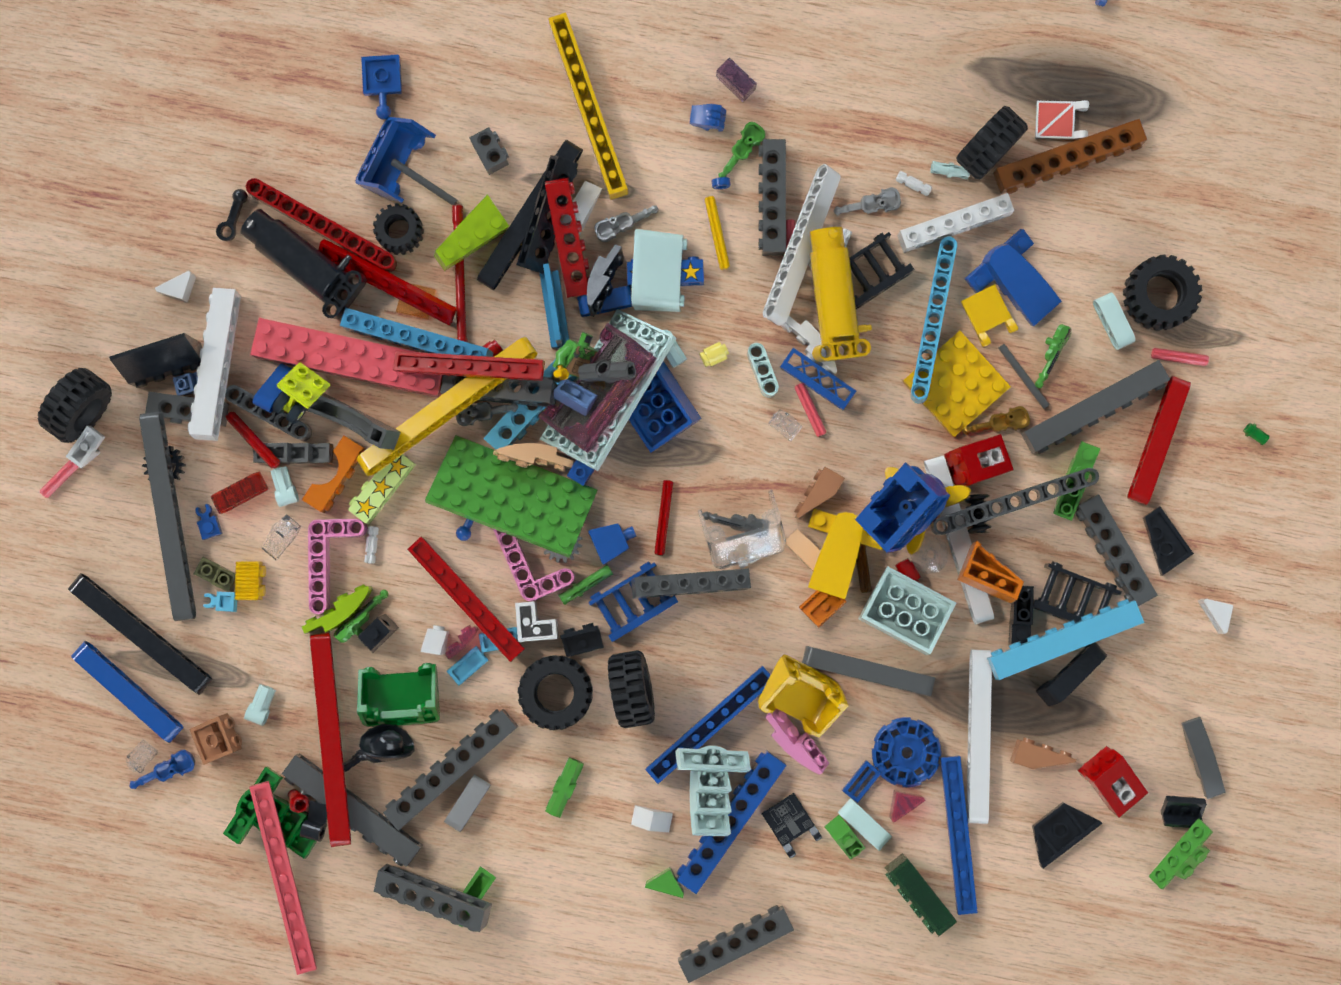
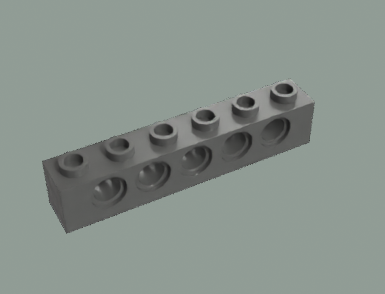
M763 139L762 145H759V157H762V164H759V175H762V182H759L758 191L759 194H762V201H759L758 211L762 213V220H759L758 230L762 231V239L759 238L758 249L762 250V256H784L786 252V139ZM769 157L776 158L777 162L775 164H770L767 161V159ZM773 175L777 178V181L769 182L767 177ZM769 194L776 195L777 200L770 201L768 200L767 196ZM771 212L775 213L777 215V218L775 220L768 219L767 214ZM769 231H774L777 234V237L774 239H770L767 236V233Z
M443 375L440 393L444 394L467 376ZM543 377V381L506 379L500 383L502 384L500 390L496 391V386L477 400L510 404L515 402L521 405L555 408L554 390L558 385L550 377ZM521 385L520 390L518 392H514L515 388ZM539 387L538 392L532 394L534 388Z
M1095 495L1080 503L1075 514L1080 521L1084 522L1087 535L1094 539L1097 552L1103 555L1106 560L1104 562L1106 568L1115 575L1114 581L1119 588L1123 589L1125 593L1124 598L1129 601H1136L1137 605L1140 606L1158 596L1100 495ZM1093 513L1098 515L1099 520L1097 523H1093L1091 520ZM1102 530L1108 532L1107 540L1102 539ZM1113 546L1118 550L1116 557L1111 555V548ZM1123 563L1128 567V571L1125 574L1120 570ZM1132 580H1135L1138 585L1135 591L1130 587Z
M749 568L634 577L631 579L633 599L738 591L751 588Z
M389 864L384 865L378 870L373 891L382 897L391 898L400 904L415 907L418 911L428 912L436 918L446 919L454 925L464 926L473 932H480L487 925L492 903Z
M775 905L767 910L768 913L762 916L757 914L750 918V922L746 924L739 923L733 927L732 931L728 933L725 931L715 936L716 939L710 942L708 940L703 941L697 945L698 948L692 951L687 949L680 953L678 962L688 983L794 931L783 905L780 907ZM768 920H772L775 922V926L772 929L765 928V923ZM750 929H755L758 931L756 937L750 938L747 936V932ZM738 938L741 942L738 946L733 947L730 945V940ZM721 947L723 949L722 954L714 955L712 953L713 948ZM699 955L706 959L702 964H697L694 961Z

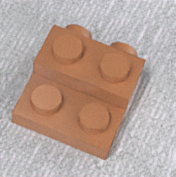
M228 713L189 729L203 765L242 749V739L236 734L234 730L235 721Z

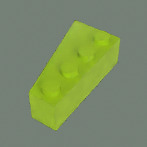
M488 194L435 250L434 257L444 272L505 233L509 228L508 223Z

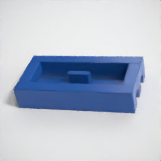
M865 760L842 791L858 803L880 776L881 772ZM868 766L869 769H868V770L866 771V773L862 776V778L858 781V783L854 786V788L849 792V791H848L849 788L853 785V783L856 781V779L860 776V774H861V773L864 771V769ZM874 771L875 774L864 786V788L860 791V793L855 797V792L859 789V787L863 784V782L867 779L871 772Z

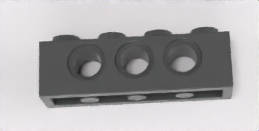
M149 392L145 413L161 411L163 417L170 419L171 423L182 424V421L190 422L192 413L190 412L189 415L185 416L184 409L188 406L191 408L195 398ZM224 402L220 425L225 427L227 423L226 416L229 410V404ZM168 404H171V411L169 413H166L165 407Z

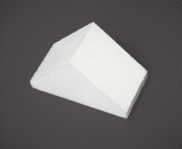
M187 271L155 287V289L164 296L188 303L196 277L192 272Z
M1210 599L1198 600V603L1218 634L1227 633L1233 605Z
M635 805L631 825L648 831L669 833L673 813Z

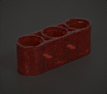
M256 472L216 492L211 496V499L218 513L223 514L266 492L269 488L261 472Z

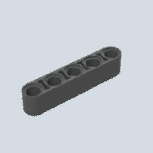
M230 385L226 388L225 397L231 403L298 440L307 441L311 438L312 429L307 424L298 421L296 424L289 422L286 427H282L281 422L284 418H287V413L278 414L273 410L272 415L266 418V410L256 405L252 409L248 407L249 402L253 400L255 395L236 385ZM238 390L239 397L237 399H233L232 393ZM301 427L306 429L303 436L298 435V430Z

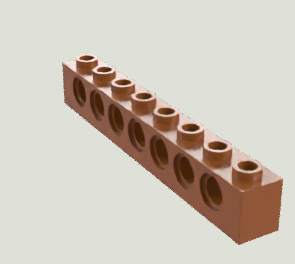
M1136 119L998 167L993 174L1000 193L1007 192L1012 194L1018 191L1020 187L1025 186V188L1036 185L1037 181H1049L1054 178V175L1060 174L1063 176L1072 172L1071 169L1078 167V170L1088 167L1089 163L1094 161L1098 164L1107 160L1109 156H1121L1126 150H1138L1143 147L1142 145L1147 141V137L1140 119ZM1120 136L1125 137L1127 139V143H1123L1120 140ZM1102 143H1107L1110 149H1105ZM1084 149H1090L1092 155H1087ZM1067 155H1072L1074 162L1069 161ZM1049 161H1054L1057 168H1052L1049 165ZM1031 167H1036L1039 170V174H1034L1031 171ZM1018 173L1021 176V180L1014 179L1013 174Z

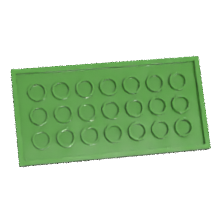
M455 435L425 498V502L570 558L598 490L587 485L582 486L574 480L535 465L524 468L515 465L516 462L511 460L508 462L498 460V456L493 455L495 450Z

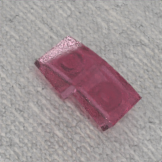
M469 625L460 630L462 634L458 638L461 644L457 641L447 647L449 651L445 652L448 659L458 655L470 644L479 630L477 626L471 627Z

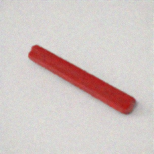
M229 412L226 420L270 468H277L280 460L235 412Z
M664 480L654 551L655 555L660 556L665 554L673 481Z

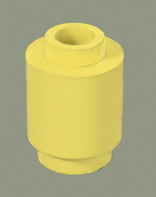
M718 342L703 349V352L699 354L705 367L709 365L712 367L726 360V355L729 352L725 344L721 345Z

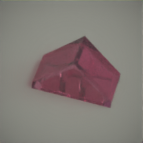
M894 790L889 818L894 823L926 800L921 795Z

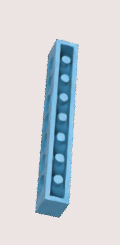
M346 307L340 326L348 331L424 353L493 356V352L488 348Z

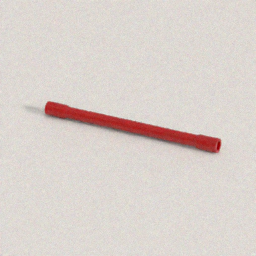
M462 205L452 206L453 230H455L464 220ZM463 259L455 264L457 340L468 342Z

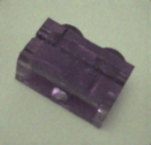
M730 57L716 70V77L742 102L756 90L757 83L752 78H749V75Z

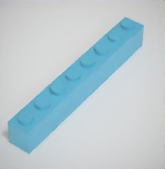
M1128 599L1117 602L1118 606L1112 609L1110 606L1104 607L1099 610V614L1093 616L1092 613L1082 616V620L1075 623L1074 620L1066 622L1061 629L1057 630L1054 627L1046 630V635L1041 637L1036 634L1028 637V642L1021 644L1019 641L1009 645L1010 649L1002 651L1001 648L991 652L992 656L987 657L995 680H1001L1145 623L1136 601H1129Z

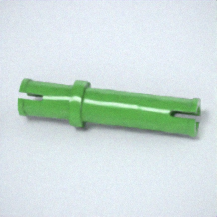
M606 564V566L579 583H573L571 588L558 596L563 604L566 605L576 597H582L584 592L614 574Z

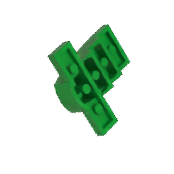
M265 767L255 784L270 781L272 793H274L283 777L271 768ZM250 789L241 796L236 807V813L223 832L225 836L237 844L243 842L253 825L260 830ZM273 794L286 848L306 859L317 842L300 836L301 826L308 819V812H293L287 800Z

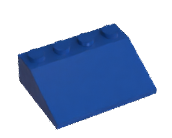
M663 361L630 416L629 421L650 453H652L702 418Z

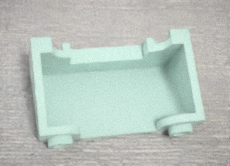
M635 229L631 301L636 311L681 312V307H684L685 297L681 295L680 291L683 250H687V239H684V235Z

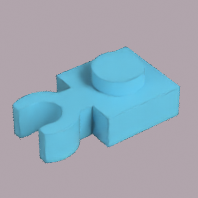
M217 591V596L210 593L204 594V597H209L211 602L210 604H203V607L214 608L216 606L215 611L237 612L238 600H235V592Z

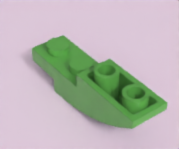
M1081 441L1066 475L1086 468H1093L1100 448ZM1086 472L1084 475L1086 481L1088 480V477L1090 475V473ZM1070 478L1066 480L1067 487L1072 489L1073 481ZM1085 488L1058 496L1053 514L1072 521Z

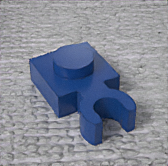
M209 504L205 505V513H202L199 507L195 509L196 514L202 519L197 521L202 540L223 534L217 516L211 517L212 507Z

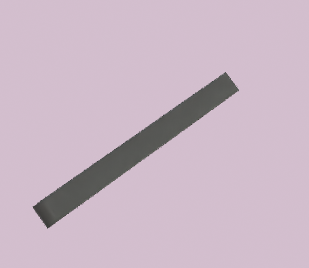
M161 411L140 414V427L172 616L174 621L195 619L196 607L164 417Z

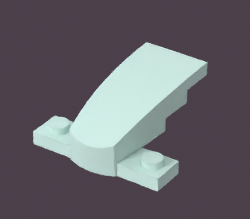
M706 746L701 749L678 748L675 751L678 770H691L690 816L692 835H730L728 814L732 811L728 793L732 789L728 772L747 773L751 770L748 751H728L718 746Z

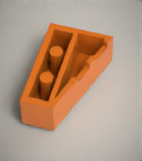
M978 541L970 546L957 579L1010 604L1018 599L1024 583L1009 568L996 560L992 553H988Z

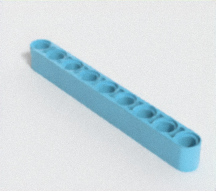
M952 237L943 238L939 246L911 389V399L917 404L924 403L929 393L957 250V242ZM950 245L953 249L947 251L943 246ZM947 263L949 268L943 269L940 267V264ZM944 281L946 285L939 287L936 282ZM940 299L942 304L935 305L932 301ZM937 317L939 322L931 323L929 318ZM927 335H933L935 337V340L929 342L926 340L925 337ZM924 353H929L932 356V358L930 360H925L922 358L921 355ZM925 371L928 373V377L920 378L918 373ZM920 389L924 391L925 395L918 397L914 392Z

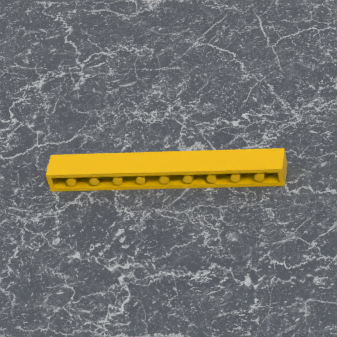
M565 12L548 18L549 25L609 198L613 200L628 195L626 182L568 16Z

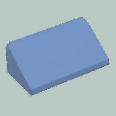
M569 379L562 380L554 390V399L584 416L589 413L598 396Z

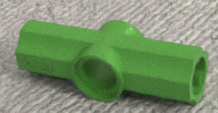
M571 757L568 758L561 776L559 775L552 790L553 794L545 812L555 817H561L566 803L571 798L577 785L576 781L584 763Z

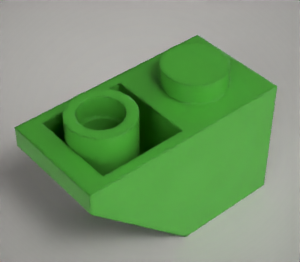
M840 815L824 826L850 860L858 856L865 849L864 845Z

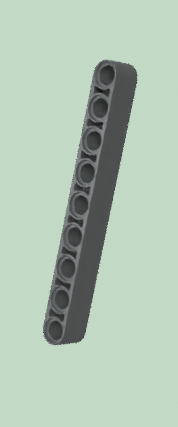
M1086 468L937 518L931 523V530L935 535L948 534L1094 485L1099 480V473L1094 468ZM1086 472L1091 474V482L1085 480L1084 475ZM1068 478H1070L1074 483L1072 489L1068 488L1066 485V480ZM1049 484L1055 487L1053 495L1047 490ZM1031 490L1035 491L1037 494V499L1035 501L1029 498V492ZM1012 497H1016L1019 500L1017 507L1011 505L1010 500ZM993 503L1000 505L999 513H995L992 510ZM975 509H979L982 512L981 519L974 517ZM957 515H961L964 519V523L961 526L955 522ZM938 521H942L945 524L943 532L939 531L936 527Z

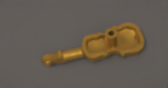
M1023 406L1009 408V412L1006 414L1002 412L1000 414H993L989 422L975 424L971 427L966 426L962 431L966 435H969L970 432L976 433L992 429L996 433L1006 431L1007 428H1013L1017 431V429L1028 427L1030 417L1028 411Z

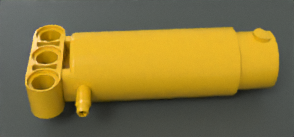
M828 227L810 231L812 246L810 261L821 345L814 347L812 356L818 362L866 356L871 351V345L868 340L860 339L859 333L871 331L872 326L866 324L858 325L849 252L848 248L845 247L843 228ZM858 344L862 347L861 353L857 350ZM840 346H842L844 349L843 355H841L839 352ZM822 348L826 350L825 357L821 354Z

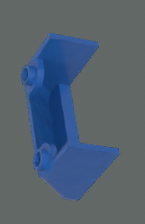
M387 118L356 176V184L390 201L402 203L404 199L399 197L400 185L396 183L401 171L393 167L391 162L395 158L405 165L412 150L422 148L426 137L435 138L436 135L412 119Z

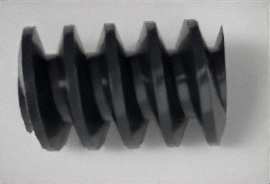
M969 495L970 498L966 499L965 502L971 505L967 506L966 509L987 502L984 499L990 497V495ZM975 509L974 517L981 519L982 512L979 509ZM986 520L971 525L970 527L972 528L968 530V533H990L986 530L992 526L986 524L989 521Z

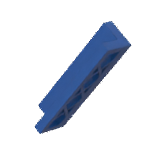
M792 348L780 366L782 370L801 383H804L842 411L856 392L855 389L795 348ZM793 354L801 358L802 366L794 367L788 363ZM805 367H815L818 376L808 377ZM830 377L833 380L834 387L824 388L821 378ZM846 388L851 393L843 401L838 397L837 389Z

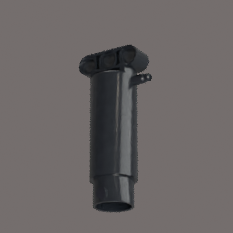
M262 209L254 211L242 225L241 234L255 245L257 251L325 303L322 307V312L327 318H341L345 307L349 308L367 283L364 273L354 270L348 273L344 271L352 259L350 255H346L339 265L335 264L279 219L274 220ZM358 275L359 282L354 285L353 277ZM344 290L348 292V297L345 300L341 297ZM333 305H335L337 309L334 315H332L330 312V309Z

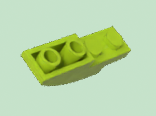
M363 584L354 589L355 592L350 595L344 593L338 596V601L333 602L336 608L335 611L331 608L323 613L324 616L318 619L315 616L305 621L306 625L302 626L304 634L311 633L321 627L324 628L325 632H330L348 621L369 598L373 590L372 586H365Z

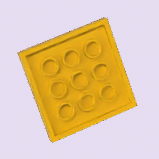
M958 331L936 352L928 397L922 404L954 438L1011 386L961 331ZM915 370L903 380L910 390L912 389ZM921 371L918 373V376L920 378H927L928 373ZM920 389L914 392L918 397L925 395L924 391Z

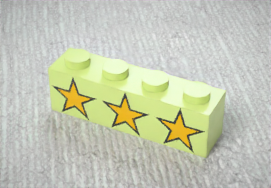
M403 454L374 474L370 482L366 481L361 487L362 492L358 497L355 496L350 501L348 510L365 524L370 525L416 464Z

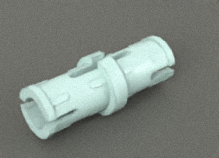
M932 161L930 173L946 175L947 178L958 177L968 180L970 175L962 166L954 165L951 162L947 164Z

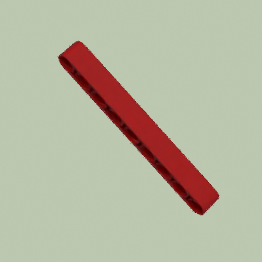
M251 178L247 181L246 190L256 200L387 272H392L396 269V259L386 250L257 178ZM260 185L259 191L253 192V188ZM276 194V199L270 202L269 197ZM292 203V209L285 211L286 205ZM304 213H309V217L306 220H301ZM320 222H326L323 229H318ZM337 231H342L340 238H334V234ZM358 240V245L355 248H351V242ZM374 249V255L367 257L368 250ZM390 258L391 264L383 266V261Z

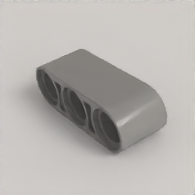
M474 774L444 822L458 832H461L491 784Z

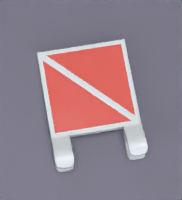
M1037 101L1035 139L1079 140L1088 137L1087 130L1074 131L1075 110L1086 112L1089 108V101Z

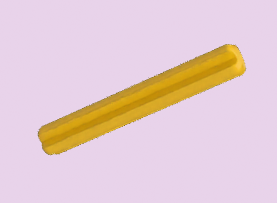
M708 196L705 198V204L720 270H725L730 267L716 201L714 196Z

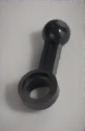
M237 189L233 192V203L226 222L220 223L216 228L217 237L223 241H231L236 236V223L242 205L248 199V195L243 189ZM225 227L231 228V235L229 237L223 236V229Z

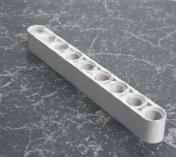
M826 164L821 165L815 173L763 310V316L778 326L783 325L788 319L810 261V253L812 252L810 231L822 228L841 178L838 172Z
M943 455L924 461L926 473L939 478L945 487L953 486ZM959 503L945 507L939 514L940 517L961 511ZM957 515L955 522L961 526L964 523V519L961 515ZM967 527L946 534L958 576L972 545ZM961 582L974 624L994 619L988 594Z
M971 649L966 809L968 823L988 824L992 670L987 657L992 656L991 650Z

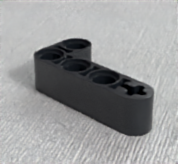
M1096 642L1085 646L1053 679L1043 683L1036 690V693L1048 707L1062 702L1105 660L1107 654Z

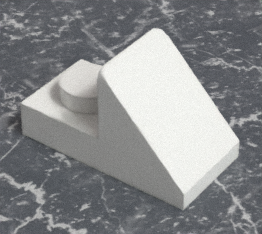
M86 426L66 455V458L80 468H83L100 454L97 448L105 436L93 427Z

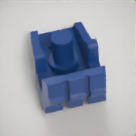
M717 104L692 105L689 124L707 131L709 129H717L719 132L723 131L727 110L722 105Z

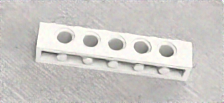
M1006 193L900 230L897 236L903 253L940 241L945 237H951L1009 217L1015 210L1009 194Z

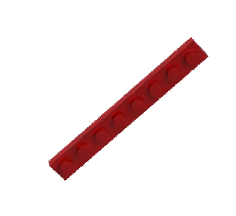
M326 239L320 242L318 250L337 265L340 264L346 255L352 257L344 270L347 273L352 270L365 274L368 284L449 326L453 322L456 307Z
M396 351L393 370L405 373L543 381L545 361L538 359Z
M422 536L407 549L510 662L525 650L521 643L518 642Z

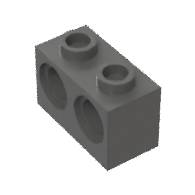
M490 127L469 137L489 175L509 165L507 161L509 155L504 147L500 148L498 144L500 138L496 131L492 132ZM484 139L491 140L490 144L486 146L482 145V141ZM493 155L500 156L497 162L490 161Z

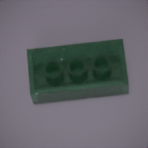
M903 853L884 867L887 870L886 877L894 887L897 885L900 887L897 891L906 902H912L909 906L919 918L924 917L922 922L931 934L935 932L940 936L957 923L953 915Z

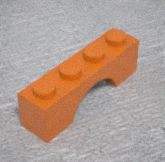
M343 435L333 451L339 463L336 476L325 484H311L302 500L322 513L329 512L335 503L333 500L336 495H340L345 488L344 483L347 478L350 479L354 475V468L358 463L357 457L366 449Z

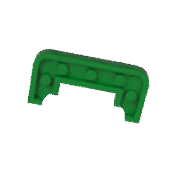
M423 663L422 666L418 667V672L382 675L374 667L359 669L357 714L362 724L366 727H375L380 724H394L397 726L438 722L440 720L436 664Z

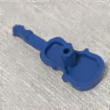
M180 750L175 754H171L170 760L156 764L153 772L141 776L136 781H130L129 787L136 789L139 785H144L156 778L164 782L172 778L176 773L183 776L184 773L194 769L195 760L190 752Z

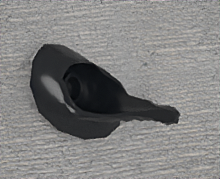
M380 724L370 728L360 738V750L356 751V754L351 759L344 762V772L349 771L361 761L378 763L407 758L415 751L414 742L407 731L394 724Z

